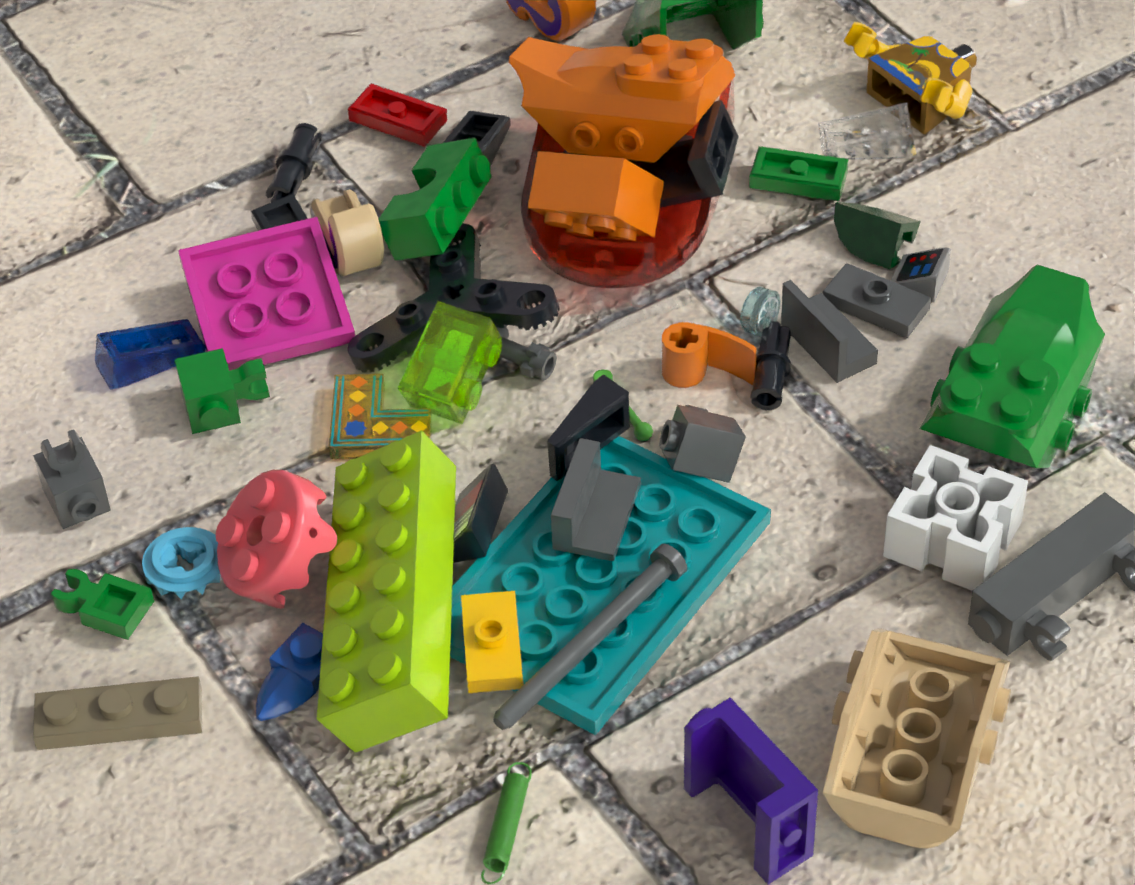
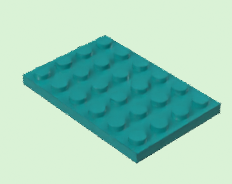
M620 436L600 450L601 470L641 477V486L614 561L553 549L551 513L565 476L558 481L551 477L489 545L486 556L477 558L452 586L450 657L466 665L461 595L515 591L524 685L652 564L650 554L660 544H668L682 555L687 564V571L677 581L666 579L536 703L595 736L771 522L770 508L705 477L672 470L666 458Z

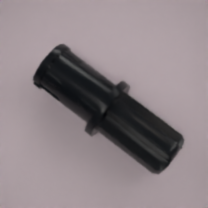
M779 321L770 322L769 327L762 330L759 353L756 354V372L750 398H752V404L762 410H774L782 404L784 378L791 371V361L788 357L791 331L789 327L781 326Z

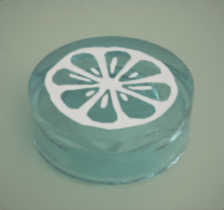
M758 286L748 294L740 316V323L744 332L761 337L762 330L769 327L770 322L777 320L781 303L778 292Z

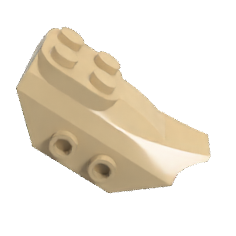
M885 629L871 630L864 652L857 650L853 652L847 674V683L852 684L850 692H839L833 710L832 724L839 727L823 789V794L832 810L853 830L916 848L928 849L937 847L958 832L964 818L980 763L991 765L999 732L990 730L993 721L1003 723L1011 690L1003 688L1011 661Z

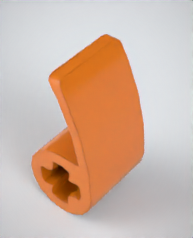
M689 322L672 324L662 333V376L670 385L678 388L695 386L703 380L708 366L727 371L751 385L754 384L756 348L749 342L728 332Z

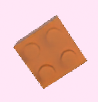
M538 151L528 208L545 216V224L566 228L565 233L570 236L592 239L594 232L608 233L607 237L609 239L635 243L637 236L655 237L664 181L624 158Z

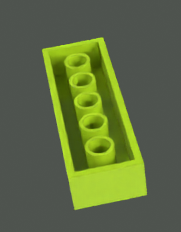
M422 430L403 439L393 441L356 459H351L335 469L331 527L337 534V543L334 549L329 552L317 720L355 753L448 719L456 465Z

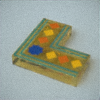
M384 374L335 375L329 438L330 459H356L421 430L432 439L431 408L384 409Z

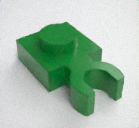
M68 569L65 573L68 586L76 590L66 593L54 589L51 593L54 606L59 611L69 614L78 612L82 625L129 640L154 603L152 590L149 587L107 573L96 584L90 582L86 573L77 569Z

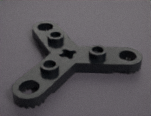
M462 223L445 252L430 256L429 291L412 301L402 303L393 313L357 334L349 342L347 351L358 371L361 370L366 373L369 370L371 373L375 371L376 367L380 371L383 369V364L388 367L391 364L390 360L395 361L396 356L404 351L409 354L456 324L506 328L507 325L518 326V329L525 328V331L530 330L531 326H533L534 330L539 329V324L545 327L547 320L552 323L554 321L553 316L557 317L560 307L553 288L545 284L481 279V259L479 256L481 245L472 225Z

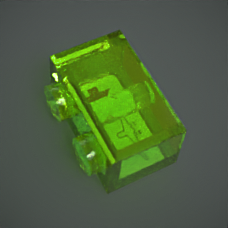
M437 301L397 388L410 407L419 410H429L424 412L463 424L468 411L474 410L480 401L482 394L481 383L488 367H493L501 354L502 337L491 318Z

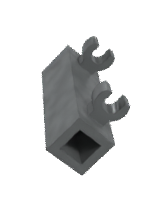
M1104 492L972 590L968 625L972 627L975 634L981 640L992 643L1006 656L1010 655L1028 640H1031L1034 648L1041 656L1049 661H1053L1067 650V645L1061 639L1070 633V627L1059 618L1060 615L1116 572L1119 573L1125 585L1135 591V514Z

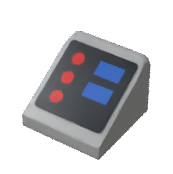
M943 247L904 254L891 281L931 297V302L934 303L948 274L951 248Z

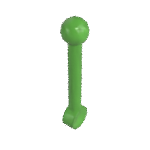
M598 370L593 375V383L602 375L613 380V375L608 370ZM629 406L630 423L634 427L633 433L635 438L639 441L649 440L653 434L652 426L647 422H642Z

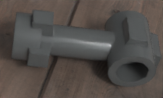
M474 326L468 333L492 343V350L486 363L493 355L521 365L522 375L542 380L548 379L555 368L557 356L556 353L550 351V347L533 342L529 347L511 341L508 339L509 331L507 327Z

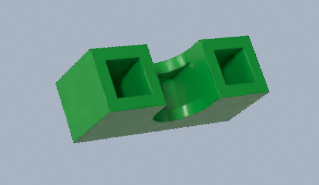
M476 138L427 146L411 170L420 190L394 196L379 217L382 235L395 261L439 255L445 252L492 178L490 163L487 157L482 154Z

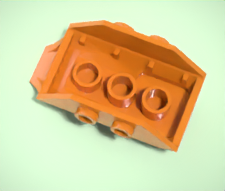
M659 34L643 38L642 43L635 47L611 46L592 49L528 37L510 55L508 62L517 72L523 86L524 94L521 106L568 153L624 158L653 163L698 123L735 77L731 62L724 57L722 48L714 45L711 40L693 39L690 41L670 40L669 37Z

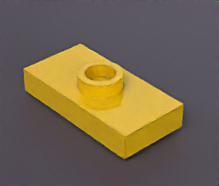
M515 591L461 595L468 693L520 689L523 686Z

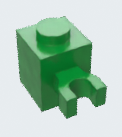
M223 348L174 359L192 434L241 423L237 404L239 399L261 400L270 397L262 358L248 361L233 370H229Z

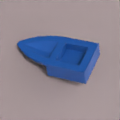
M302 622L269 658L271 670L262 683L256 702V718L259 721L273 719L289 713L304 704L319 690L323 633Z

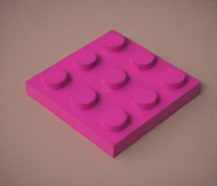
M317 217L178 250L206 351L223 348L229 370L237 369L242 364L262 358L265 365L349 344L352 338L355 337V330Z

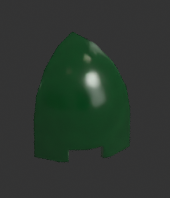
M835 202L834 223L838 237L850 253L866 262L887 269H891L900 263L901 258L897 256L898 251L904 241L913 243L921 221L871 206Z

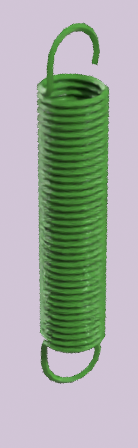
M516 762L510 765L504 778L483 864L487 869L493 872H502L498 880L487 882L484 879L485 870H483L481 879L485 884L499 882L508 869L524 800L532 775L530 766L523 762ZM517 764L524 765L529 770V776L527 778L519 773H510V769Z

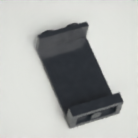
M714 101L700 119L694 139L676 142L655 163L636 160L628 161L664 181L660 208L723 195L739 136L723 101ZM564 149V151H563V153H565V154H574V153H568L565 149Z

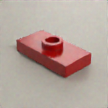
M372 83L348 108L349 121L423 147L431 141L448 121L446 108Z

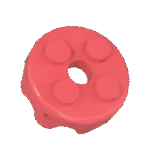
M275 469L261 473L243 487L216 529L218 568L227 588L239 596L273 608L282 609L285 608L286 598L280 592L289 589H302L307 586L309 582L308 566L311 559L318 553L332 551L337 543V534L334 529L317 512L316 506L320 505L327 498L320 488L301 476L286 470Z

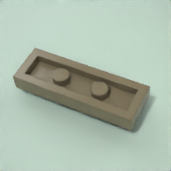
M199 676L35 693L33 740L37 750L202 733V688Z

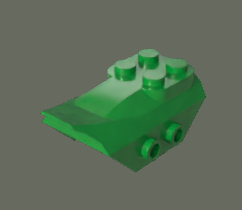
M636 0L622 36L628 47H635L642 43V39L647 36L656 34L667 36V24L711 14L716 19L732 49H738L762 37L764 26L762 14L763 0Z
M1037 264L1015 284L993 297L965 348L960 346L956 348L950 362L949 374L946 380L941 378L938 380L931 397V409L919 429L1034 468H1049L1058 449L1066 451L1070 445L1075 430V422H1072L1074 417L1083 418L1088 409L1092 389L1087 387L1105 336L1093 312L1087 281L1083 278Z

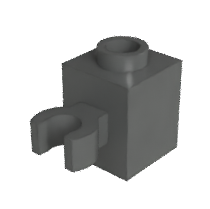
M677 405L673 419L667 420L662 428L660 448L672 470L730 483L746 436L732 417L711 413L707 409L691 405Z
M74 429L68 431L69 442L52 448L48 439L43 440L41 443L42 452L33 455L42 489L62 529L111 511L103 477L82 437H79Z

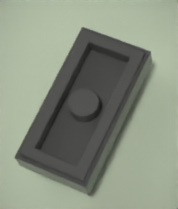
M848 263L841 268L823 291V295L838 310L905 338L910 336L930 310L931 297Z

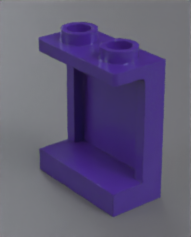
M731 697L713 708L708 707L697 712L684 727V790L693 798L715 784L720 785L756 824L754 870L769 885L813 856L818 789Z

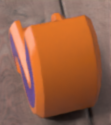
M506 0L509 8L519 19L527 21L531 18L535 27L545 37L557 42L592 24L596 12V0Z

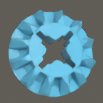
M182 527L158 536L147 547L142 559V567L147 584H153L161 596L174 592L182 600L186 592L196 590L203 595L207 584L220 583L221 575L217 561L218 543L216 535L201 528ZM180 554L182 559H186L190 564L193 563V570L185 571L182 566H178L177 555Z

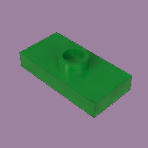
M759 146L749 175V188L840 201L848 173L849 159Z

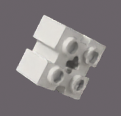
M929 445L913 472L911 489L903 488L887 515L883 557L919 571H923L927 564H933L943 568V580L972 591L992 576L998 565L1000 549H1007L1022 522L1028 481L989 466L984 475L968 470L969 459Z

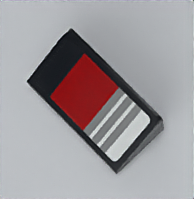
M490 464L458 496L455 505L453 563L483 558L487 554L508 493V488L495 464Z

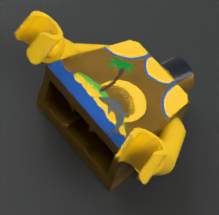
M859 22L852 24L844 38V43L852 46L857 56L869 60L867 94L923 135L930 132L946 117L958 119L965 114L972 95V88L970 86L971 69L977 64L975 52L969 45L961 44L950 50L930 36H923L905 44L885 45L875 39L877 35L870 27Z

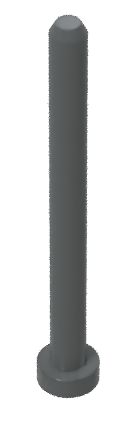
M660 544L650 554L652 564L495 712L493 721L496 726L504 730L515 725L666 579L677 581L687 571V564L682 555L672 546Z

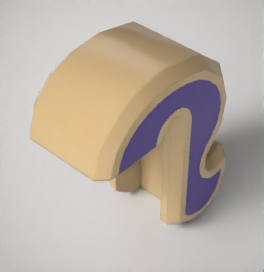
M350 189L345 190L342 196L321 202L318 198L312 200L309 206L311 218H318L330 257L333 261L334 270L337 274L346 276L382 264L384 260L383 237L373 205L369 203L361 205L356 193Z

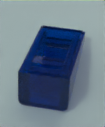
M182 319L97 334L95 364L109 389L112 390L128 386L176 366L174 359L204 353L206 348L189 320ZM176 339L179 341L178 344L172 343V341Z

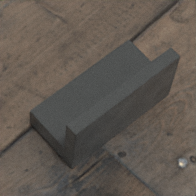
M792 280L783 283L781 326L789 327L791 336L836 383L877 364L878 350L822 293L808 298Z
M579 439L551 513L552 546L554 550L614 561L641 486V477L601 470L600 442Z

